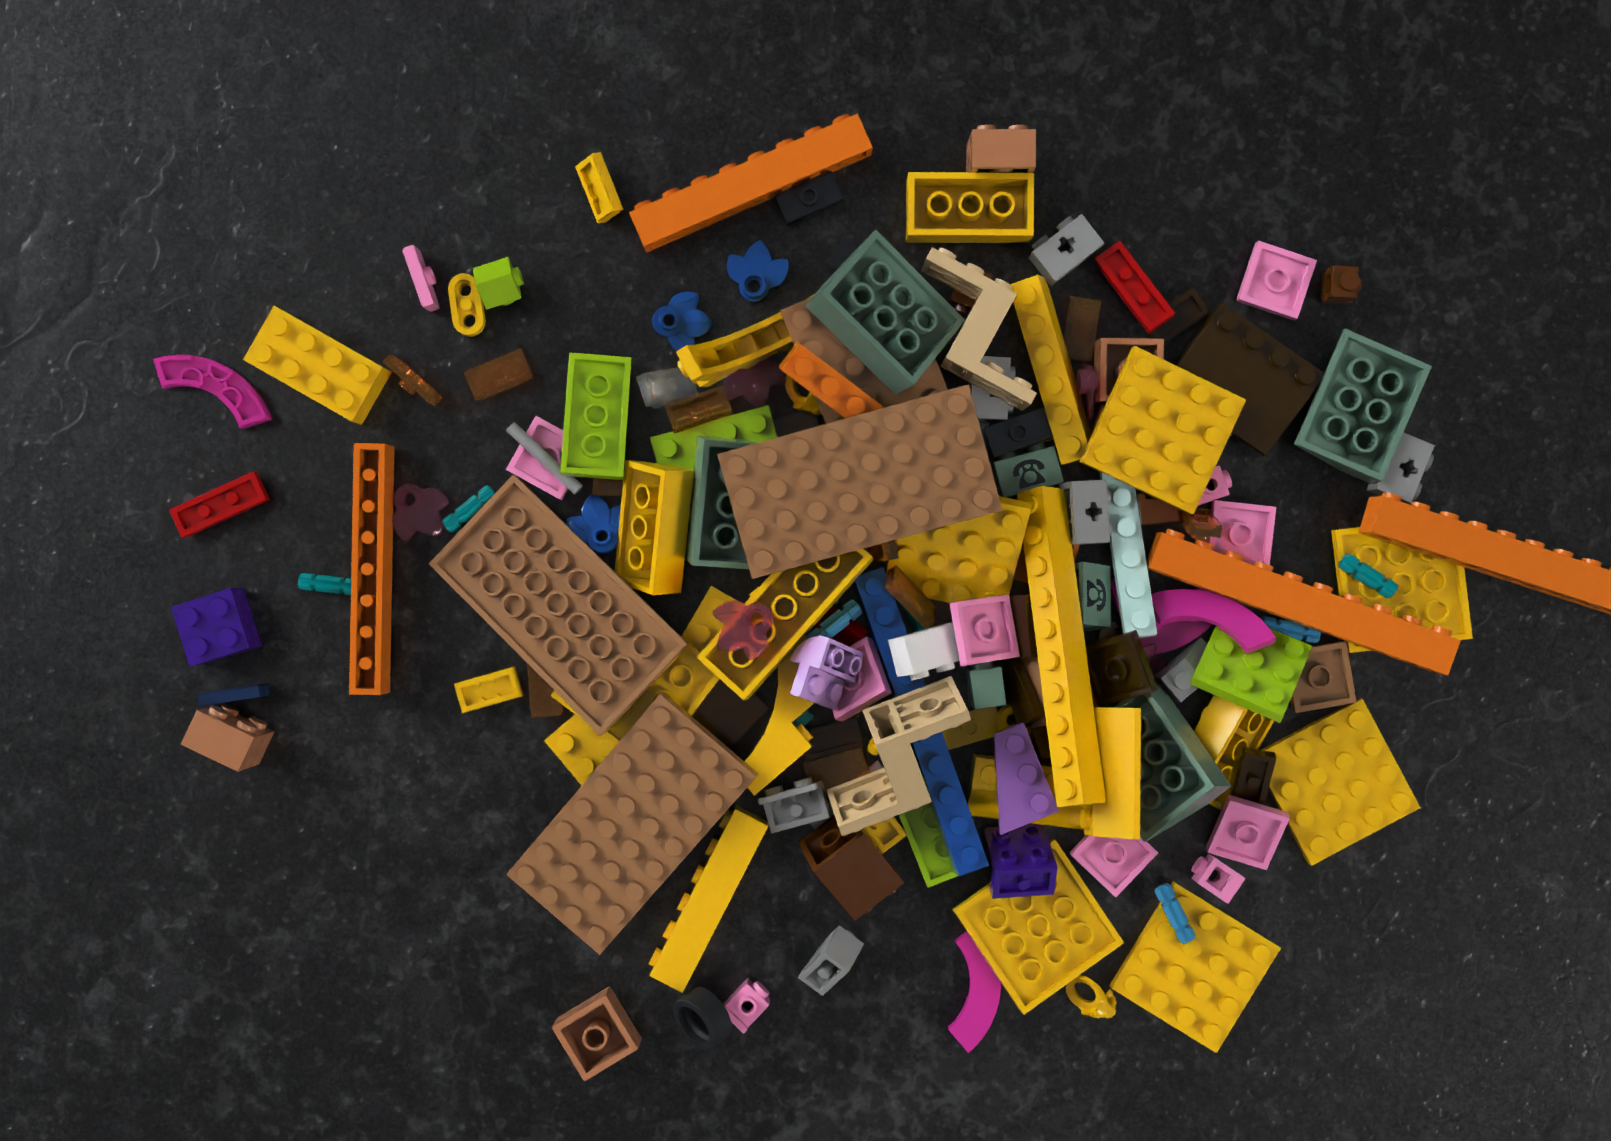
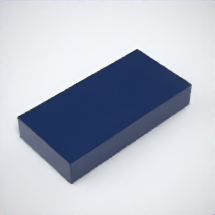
M264 683L200 693L197 695L198 706L270 695L269 684Z

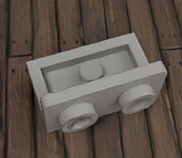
M812 777L793 782L795 788L784 791L781 785L764 790L766 796L759 798L758 803L764 806L771 833L832 817L822 780L813 783Z

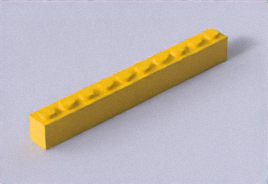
M1039 486L1017 493V499L1032 503L1023 546L1057 807L1106 803L1065 490Z

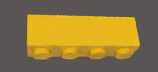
M625 460L614 571L631 588L650 595L681 593L694 470L675 465Z
M1216 695L1213 696L1209 705L1202 711L1200 721L1194 733L1231 785L1230 788L1209 803L1222 810L1227 796L1232 795L1243 747L1258 750L1274 720Z
M1094 707L1106 803L1084 805V810L1080 812V826L1084 829L1085 835L1093 837L1140 840L1141 708Z
M972 753L966 798L971 816L999 819L994 756ZM1040 762L1056 802L1052 764ZM1084 806L1058 807L1059 812L1032 822L1033 824L1084 830L1080 826V812L1084 810Z

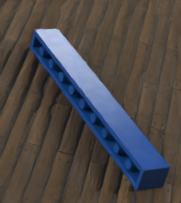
M884 567L859 575L852 584L892 692V698L924 687L923 678L911 680L910 675L897 677L888 640L907 635ZM942 732L931 735L927 739L910 743L932 801L930 805L954 873L962 876L989 866Z

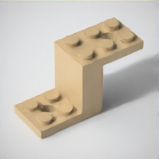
M932 247L921 271L976 300L940 367L1023 411L1031 405L1037 394L1031 390L1032 385L1022 378L1015 377L1012 380L1003 375L1004 369L992 362L987 361L986 365L980 362L1017 293L1012 291L1013 287L1006 281L998 278L993 281L984 276L985 272L980 267L972 263L964 265L956 261V255L949 250L941 247L939 250H936Z
M952 676L862 710L884 768L826 790L842 836L858 832L865 827L889 820L894 816L918 809L932 802L910 743L927 739L931 735L949 728H956L962 723L971 720L969 711Z

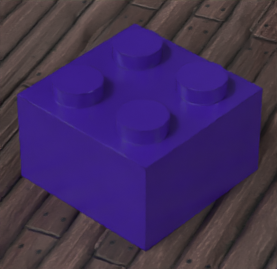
M229 588L171 607L189 666L204 665L262 646L244 588Z

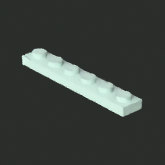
M1099 472L1100 480H1107V487L1111 494L1108 505L1109 519L1113 527L1110 536V548L1123 633L1137 630L1139 638L1156 636L1157 628L1136 490L1121 481Z

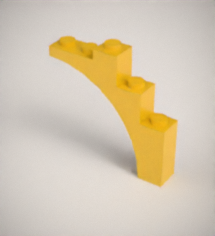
M779 312L730 335L705 343L686 345L676 351L680 359L677 363L682 374L686 378H690L695 385L710 387L739 369H749L778 351L792 349L794 344Z
M758 586L753 592H751V593L749 594L750 597H751V596L753 595V593L759 588V586ZM806 636L778 666V689L773 713L764 735L750 756L744 761L758 773L757 777L747 787L754 796L813 746L809 742L813 736L802 723L796 726L793 721L815 703L790 694L799 664L790 661L796 648L807 639Z

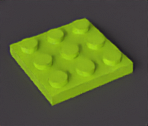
M1216 626L1192 676L1190 685L1281 723L1313 646L1270 628L1276 637L1275 644L1246 654L1234 639Z

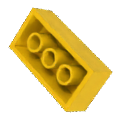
M908 172L906 180V243H1029L1034 236V173Z
M273 306L243 359L344 418L360 425L363 424L392 373L390 370L276 306Z

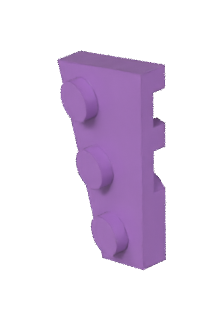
M1021 722L993 733L999 834L1002 835L1059 812L1024 723Z

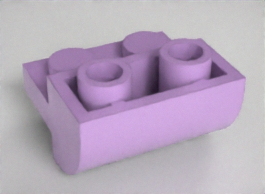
M814 636L806 639L796 648L790 661L799 664L790 694L825 708L836 710L838 701L842 696L844 682L855 683L857 674L862 666L864 653L824 636Z

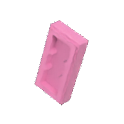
M411 245L403 248L402 251L421 306L430 312L441 309L433 285L436 284V278L431 267H426L421 251L417 247Z

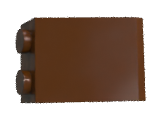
M835 815L798 842L815 875L854 921L862 915L869 913L876 904L895 893L904 884L893 864L880 851L863 828L858 832L842 836Z

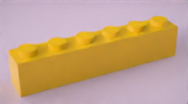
M1035 275L1010 285L1013 287L1012 291L1017 293L1013 303L1061 465L1081 459L1092 433L1046 277Z
M736 805L733 812L726 811L719 827L724 829L719 840L714 837L712 838L705 852L706 855L710 856L705 867L701 865L697 867L691 879V882L695 883L691 894L685 892L677 906L681 914L676 922L670 920L662 936L667 939L663 949L661 950L656 947L648 963L653 966L650 977L683 993L769 826L767 820Z

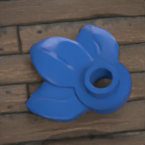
M761 240L755 242L747 250L744 258L730 254L727 261V271L730 278L739 284L740 294L750 302L763 300L767 296L769 289L781 285L787 276L789 268L787 259L771 261L770 253ZM750 283H759L760 289L757 292L750 291L748 288Z
M682 292L674 295L669 305L660 307L652 317L654 330L659 335L667 337L671 347L676 351L686 345H695L694 338L705 335L714 326L707 314L696 309L699 302V295L697 293ZM664 316H670L673 319L672 326L664 324Z
M590 495L583 504L582 516L569 517L566 519V524L585 543H588L593 551L608 553L618 543L621 505L609 509L607 503L602 498ZM606 533L608 537L605 541H598V535Z

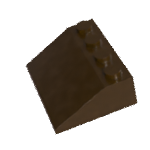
M1222 302L1208 314L1176 363V366L1246 399L1231 434L1262 456L1269 452L1310 398L1324 375V372Z

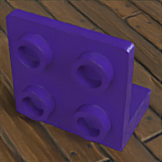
M1024 825L1002 835L999 834V827L984 828L983 835L992 864L990 884L992 899L1054 895L1058 867L1044 825Z

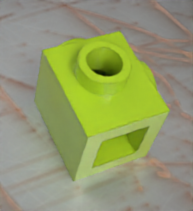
M509 257L473 268L475 286L486 310L500 305H509L515 300L522 298L520 286L524 285L523 277L519 267H512Z

